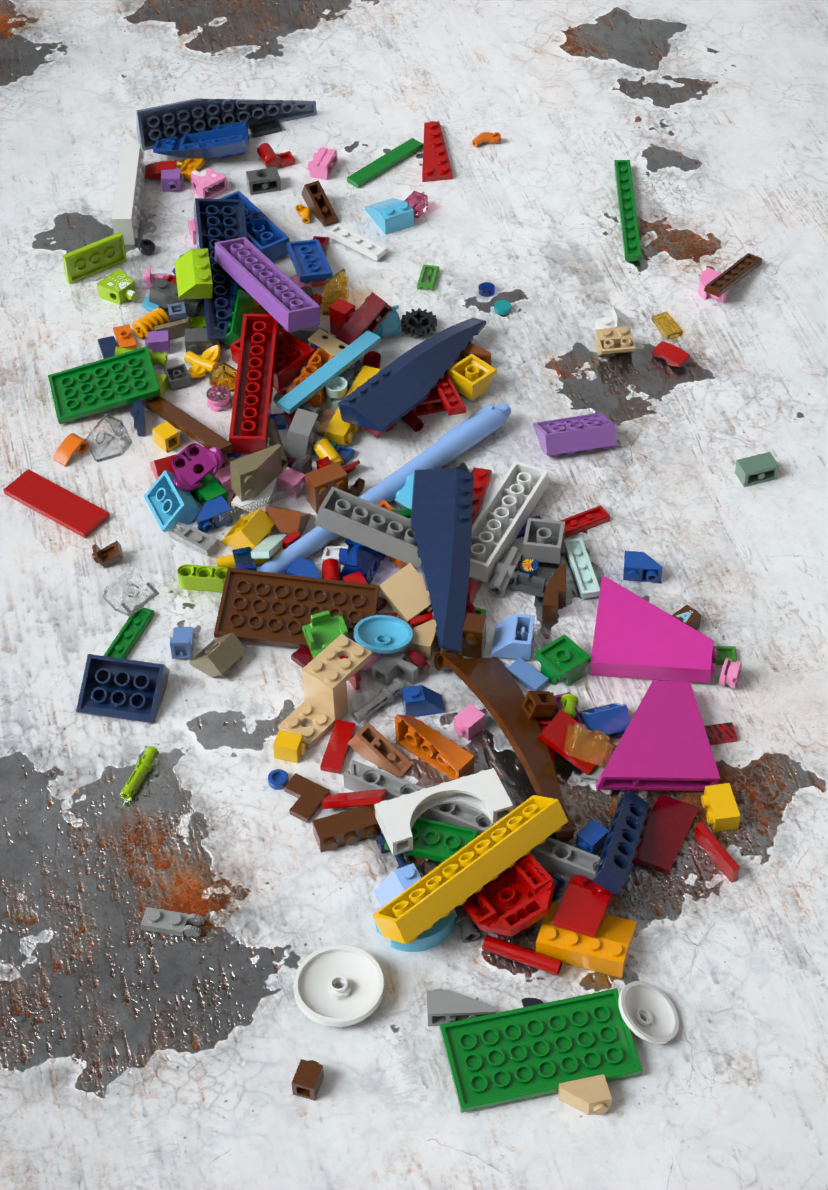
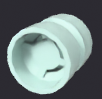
M337 376L325 386L326 404L329 408L337 410L339 407L338 403L344 399L348 392V383L343 377Z

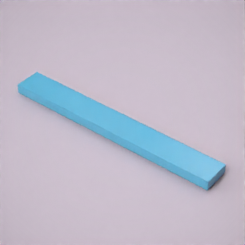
M367 330L278 400L276 407L291 414L381 342V337Z

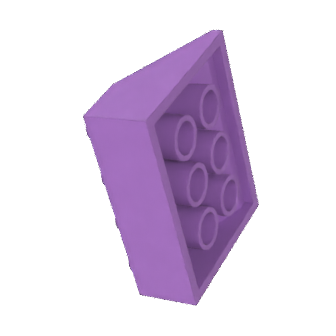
M601 412L533 423L541 448L549 457H558L562 453L572 455L581 450L591 452L594 451V448L600 447L601 449H609L611 446L617 445L615 424Z

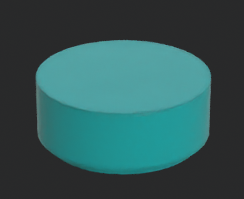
M499 300L494 304V311L498 315H507L511 311V304L506 300Z

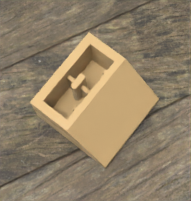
M629 326L596 329L595 348L598 356L627 354L636 351Z

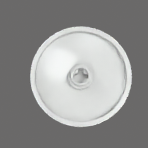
M347 945L324 947L310 954L299 965L293 982L294 996L300 1010L308 1018L319 1024L331 1027L353 1025L369 1017L379 1006L384 993L383 973L377 961L359 948Z

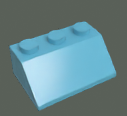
M167 470L160 475L144 495L160 528L164 532L176 529L178 522L186 525L190 524L200 512L191 493L177 487L173 481L176 474Z

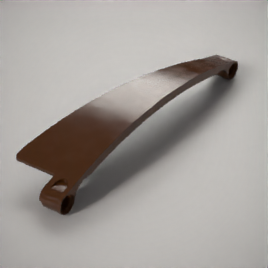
M455 652L436 653L434 656L435 668L437 670H453L494 718L518 756L537 796L559 800L568 822L562 826L560 831L552 833L548 837L561 842H568L573 839L574 829L564 806L548 747L545 742L538 738L542 732L536 718L534 717L533 720H529L523 710L522 704L525 696L511 673L495 657L464 659Z

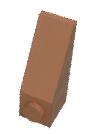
M369 722L347 743L362 758L398 778H401L412 765Z

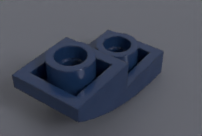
M136 399L134 406H131L130 414L134 419V429H137V435L145 437L146 423L144 410L140 400Z

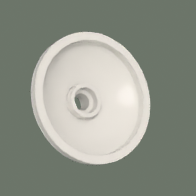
M643 981L631 982L621 990L619 995L620 1013L625 1024L635 1035L654 1044H664L675 1037L679 1029L678 1014L673 1003L663 991Z

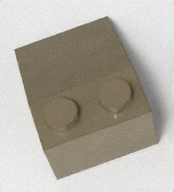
M280 443L230 462L231 488L241 502L258 496L282 473Z

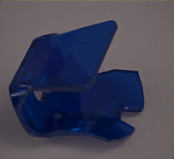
M350 539L344 540L348 545V549L340 548L339 563L344 565L341 571V580L349 574L360 571L367 583L371 584L380 566V552Z

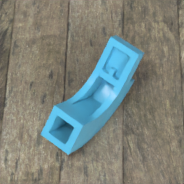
M450 912L445 918L439 919L431 929L423 931L410 944L391 940V948L405 952H420L436 947L447 939L455 928V914ZM376 924V931L382 936V934H381V932H380V930H379V928H378V926H377V924Z

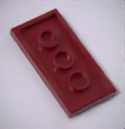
M659 794L645 823V829L639 836L642 840L636 848L638 853L633 862L669 875L697 817L699 807Z

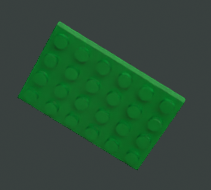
M147 346L48 375L59 424L135 403L136 399L141 401L161 395Z

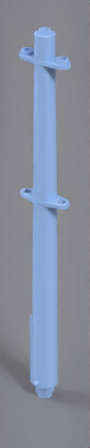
M504 402L497 405H486L438 438V442L363 493L359 498L376 505L384 499L389 504L395 499L397 492L404 487L407 477L413 474L415 470L442 468L504 426L505 420L511 414V408ZM317 526L254 571L284 574L298 556L307 559L340 537V535ZM240 565L239 567H237V569L249 570L248 568L244 567L243 565Z

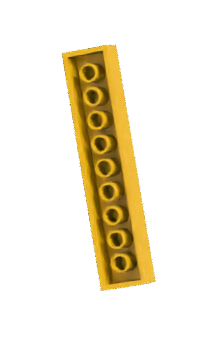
M537 795L531 796L375 912L372 916L382 936L403 944L414 942L423 931L431 929L435 922L448 916L450 911L456 906L464 904L468 897L481 891L483 886L489 881L497 879L502 871L514 866L518 859L528 855L535 846L544 843L548 836L560 831L562 826L568 822V819L559 800Z

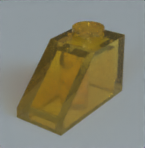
M221 361L209 372V384L212 387L218 385L225 386L230 392H234L237 370Z

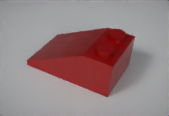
M573 875L566 887L552 925L595 938L611 910L614 894L584 875Z

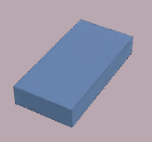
M521 658L507 667L513 678L531 691H539L549 683L548 677Z

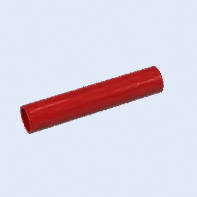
M486 935L482 945V950L556 976L559 975L562 967L561 960L490 935Z

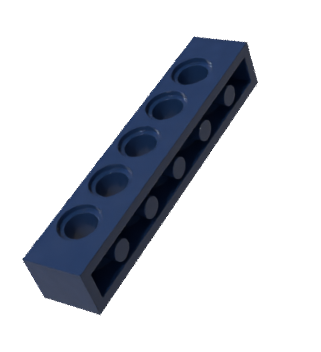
M628 790L617 803L593 879L594 883L615 895L620 888L625 889L629 883L630 878L628 875L634 867L632 862L638 853L636 848L642 840L639 836L645 829L643 823L649 815V812H647L649 803Z

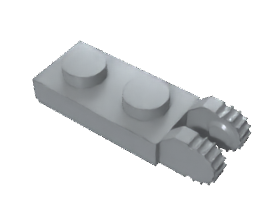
M181 522L176 524L177 530L171 529L168 533L175 541H179L206 556H209L219 546L218 539Z
M147 907L141 922V929L181 937H199L202 930L196 927V925L203 926L205 919L201 915H189L187 913Z

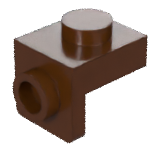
M118 541L103 549H100L96 544L92 546L94 561L100 563L104 568L123 558L122 547Z

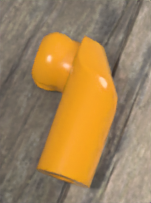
M297 204L295 207L297 214L302 216L303 223L308 224L311 216L310 209L302 204Z

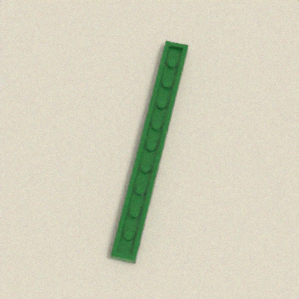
M614 160L625 261H641L642 255L630 160Z

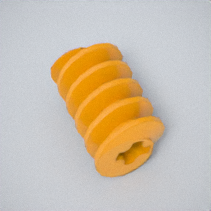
M156 308L132 323V328L138 338H148V332H153L155 326L170 323V319L162 308Z

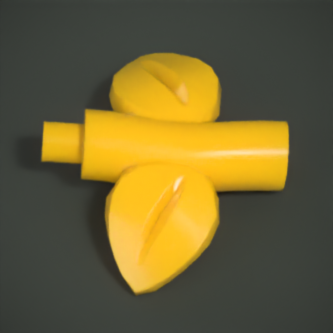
M220 345L208 348L201 357L191 351L185 354L184 361L192 365L188 370L191 378L204 377L206 372L212 374L216 372L222 373L223 368L217 363L221 352Z

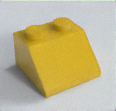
M470 354L453 365L447 373L457 392L473 401L485 393L497 369L475 355Z
M260 507L240 517L221 542L247 552L254 549L261 543L263 538L271 534L272 531L270 529L274 526V522Z

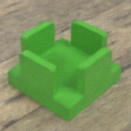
M329 610L311 615V623L302 626V631L313 659L339 635L343 634L348 637V630L343 617L339 615L331 617Z

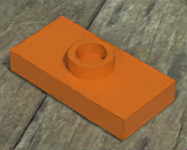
M129 324L113 327L118 347L137 349Z

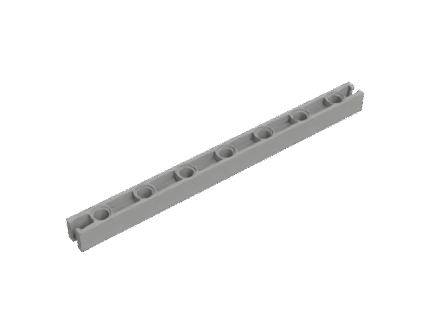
M354 760L350 764L351 774L349 770H346L343 774L344 788L354 792L387 789L388 796L385 800L423 789L421 786ZM460 803L437 805L420 815L422 818L479 830V835L494 825L480 810ZM547 837L544 843L535 846L529 853L545 868L570 878L573 875H584L590 880L594 879L600 860L599 856L551 837ZM620 888L615 896L622 897L624 889Z

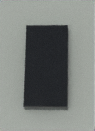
M277 119L248 126L253 138L282 131V127Z

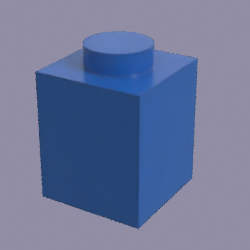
M592 819L576 834V848L596 855L603 849L609 830Z

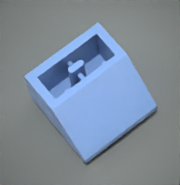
M514 614L495 625L491 657L531 660L535 615Z

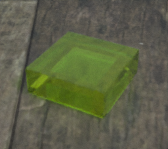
M204 316L189 317V329L206 328Z

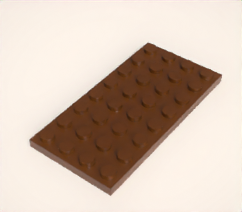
M228 568L216 620L214 638H219L233 632L239 641L309 649L302 626L311 623V615L329 610L331 617L337 615L343 617L348 630V638L356 642L354 639V627L360 620L376 615L380 586Z

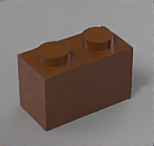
M467 613L462 630V656L482 658L486 645V615Z

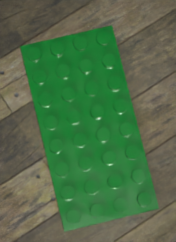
M617 988L440 1024V1032L461 1113L558 1093L559 1083L602 1074L605 1075L606 1081L610 1082L639 1076L643 1073L631 1031L620 1013Z

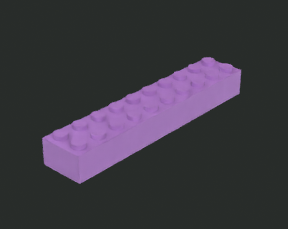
M246 237L215 242V261L288 332H295L304 328L310 329L313 326L320 325V306Z

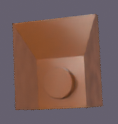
M266 506L265 508L278 530L285 532L287 536L294 531L302 535L311 516L310 513L280 507Z

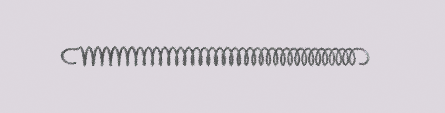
M301 483V484H303V486H302L303 490H302V491L306 490V489L304 488V485H305V484H304V483ZM236 509L229 511L231 512L230 517L232 516V514L233 516L235 515Z

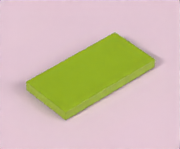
M121 232L62 255L67 282L69 284L127 261L123 234Z

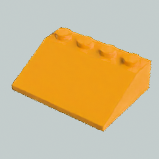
M551 902L550 913L545 916L536 940V952L561 960L562 964L622 978L637 921L607 915L595 938L552 925L560 903Z

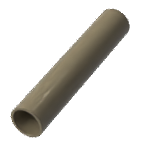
M270 418L269 445L271 447L280 443L283 451L282 469L288 466L287 457L276 422Z

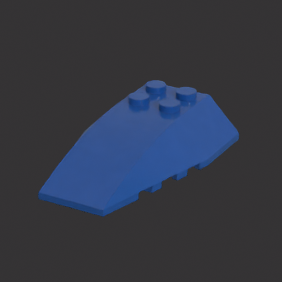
M247 121L214 126L212 127L213 130L209 131L202 129L198 133H185L182 138L173 136L157 140L153 153L183 158H211L220 156L221 158H227L232 154L243 155L247 152L249 146Z

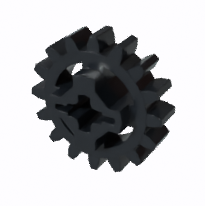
M420 308L416 311L412 309L411 313L406 311V315H402L401 319L402 331H405L406 335L410 333L411 337L416 335L418 338L422 335L426 337L427 333L431 335L432 331H436V315H433L432 311L427 312V309L422 311Z

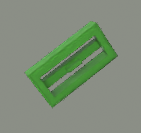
M423 265L417 289L420 290L421 287H424V290H427V288H430V291L434 290L439 274V266ZM429 269L426 281L423 283L426 270ZM433 270H435L431 283H429Z

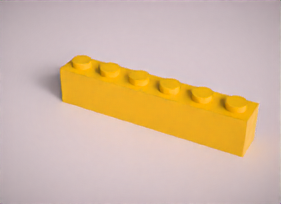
M364 365L346 396L382 369ZM338 407L324 431V438L337 443V446L339 444L347 446L348 443H351L353 434L358 431L359 426L342 421Z

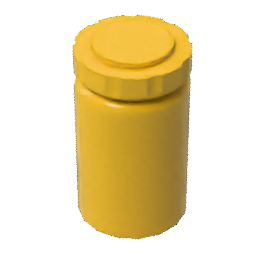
M327 438L319 440L313 446V450L320 459L328 456L331 463L338 462L341 467L344 465V460Z

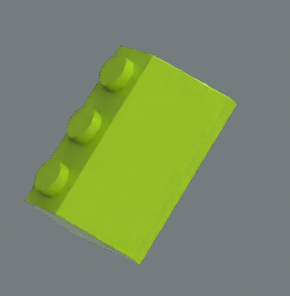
M208 248L191 249L174 262L178 299L212 298L213 283Z

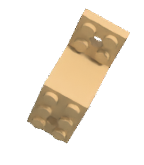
M343 634L339 635L302 669L305 701L278 725V730L303 735V743L310 750L334 727L336 719L342 720L348 714L346 682L372 659V652ZM348 656L349 658L340 659L339 657ZM305 723L311 724L310 727H303L302 725Z

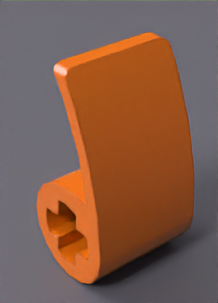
M71 433L58 447L53 459L66 467L74 452L79 455L84 454L88 449L89 443L75 433Z

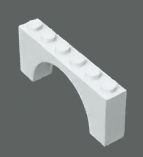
M495 769L482 770L476 774L463 776L453 781L443 782L430 788H423L420 791L404 794L400 797L375 804L376 820L393 856L413 850L411 830L415 821L425 811L437 805L460 803L472 806L483 812L491 820L492 824H495L513 810V804Z

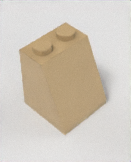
M411 563L379 585L381 597L408 624L409 619L433 611L432 605L429 603L428 597L430 595L429 591L426 590L424 579Z

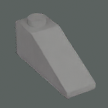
M442 989L427 990L428 1026H440V1024L496 1013V1007L457 992Z

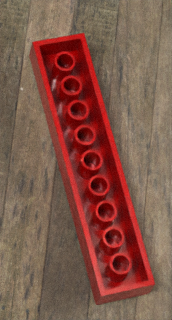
M270 314L243 315L229 442L233 444V450L230 453L252 454L267 448L279 335V322Z

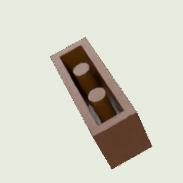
M374 805L361 806L312 821L313 834L321 853L332 851L342 846L353 845L366 839H373L376 835L381 834V828L375 817Z

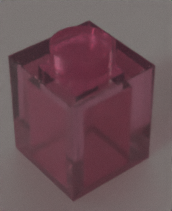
M413 191L404 200L414 210V217L419 218L428 209V195Z

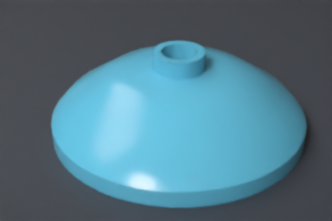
M374 615L360 620L355 625L354 639L359 645L373 653L393 654L410 645L413 639V631L409 624L402 619L389 615Z

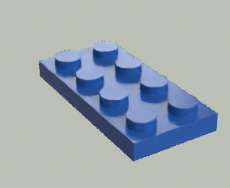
M318 239L286 242L287 251L300 282L333 279L332 270Z

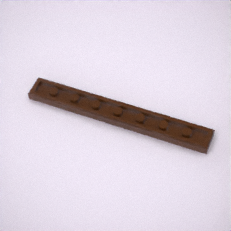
M158 396L145 402L148 409L205 448L218 447L222 454L233 450L232 443L163 397Z

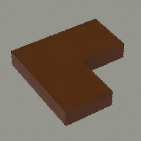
M297 773L284 786V792L298 798L289 810L290 815L306 823L321 807L323 799L330 794L329 789Z

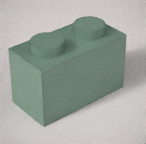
M770 452L736 461L735 474L743 487L775 480L778 477L779 465Z

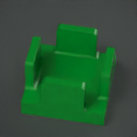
M565 634L536 651L534 657L541 664V673L549 678V682L552 685L556 684L557 679L560 681L565 679V684L570 686L582 678L583 667L591 662V657Z

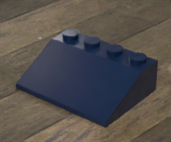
M88 654L76 712L154 723L166 690L170 670L164 664Z

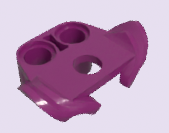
M197 443L189 444L172 459V466L176 473L173 481L176 486L186 492L201 488L203 484L199 481L210 472L212 476H215L222 466L223 454L218 447L206 449ZM194 452H199L197 456H191ZM179 464H185L184 467L177 468ZM199 465L203 466L204 470L202 473L196 474L194 472V469Z

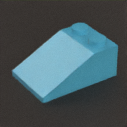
M391 198L365 206L367 213L385 235L414 226V210L406 201Z

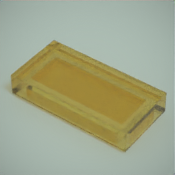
M667 311L652 316L653 323L667 340L683 335V330Z

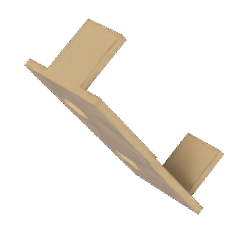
M321 329L308 338L310 347L315 344L332 356H336L343 350L339 346L342 345L345 348L348 346Z

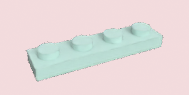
M582 537L564 540L563 546L581 598L598 597L600 587Z

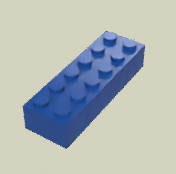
M240 191L219 198L244 201L248 240L269 260L274 261L289 254L286 248V242H290L289 237ZM256 218L262 219L263 222L256 224Z

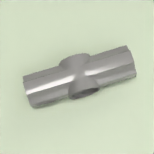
M512 546L508 548L502 561L496 565L494 578L489 586V592L494 597L500 598L504 596L510 582L513 581L512 574L517 572L523 557V552L517 547Z

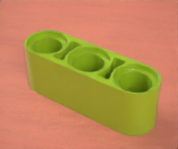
M190 564L181 565L177 569L179 586L185 590L222 593L228 568Z

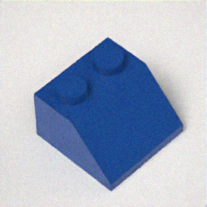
M611 703L579 711L585 728L601 740L606 739L607 735L613 733L614 736L623 735L630 723L628 708L625 704Z

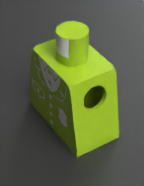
M117 269L97 283L98 296L107 301L121 305L128 299L135 301L138 298L135 281L121 269Z

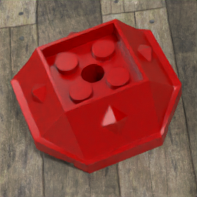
M528 854L518 859L511 868L502 871L497 879L489 881L483 886L481 891L472 894L460 906L480 930L493 932L503 938L507 936L512 937L524 929H530L532 924L549 915L555 883L540 863L531 854Z

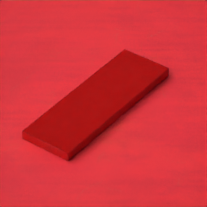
M29 469L3 489L5 495L83 538L90 535L110 517L109 512Z

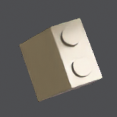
M232 632L213 639L189 663L212 678L219 675L223 677L230 672L229 667L243 659L242 655L247 650Z

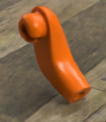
M483 132L472 140V145L477 147L483 143H499L501 141V134L499 132Z

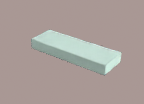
M287 534L268 535L251 551V557L253 559H269L282 547V540L287 537Z

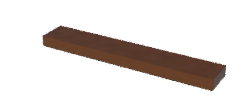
M750 253L746 254L708 283L704 291L720 297L761 265L762 258Z

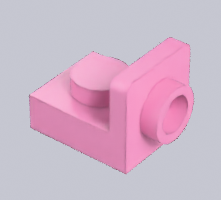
M147 267V273H144V283H147L148 289H150L157 277L165 280L168 273L151 274V267Z

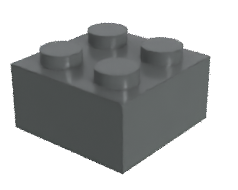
M185 364L164 369L171 390L192 385L191 377Z

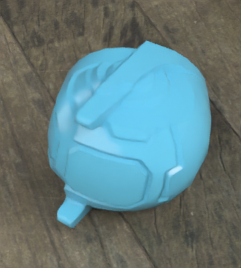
M399 305L390 306L392 311L373 332L380 337L403 334V331H400V317L396 311Z

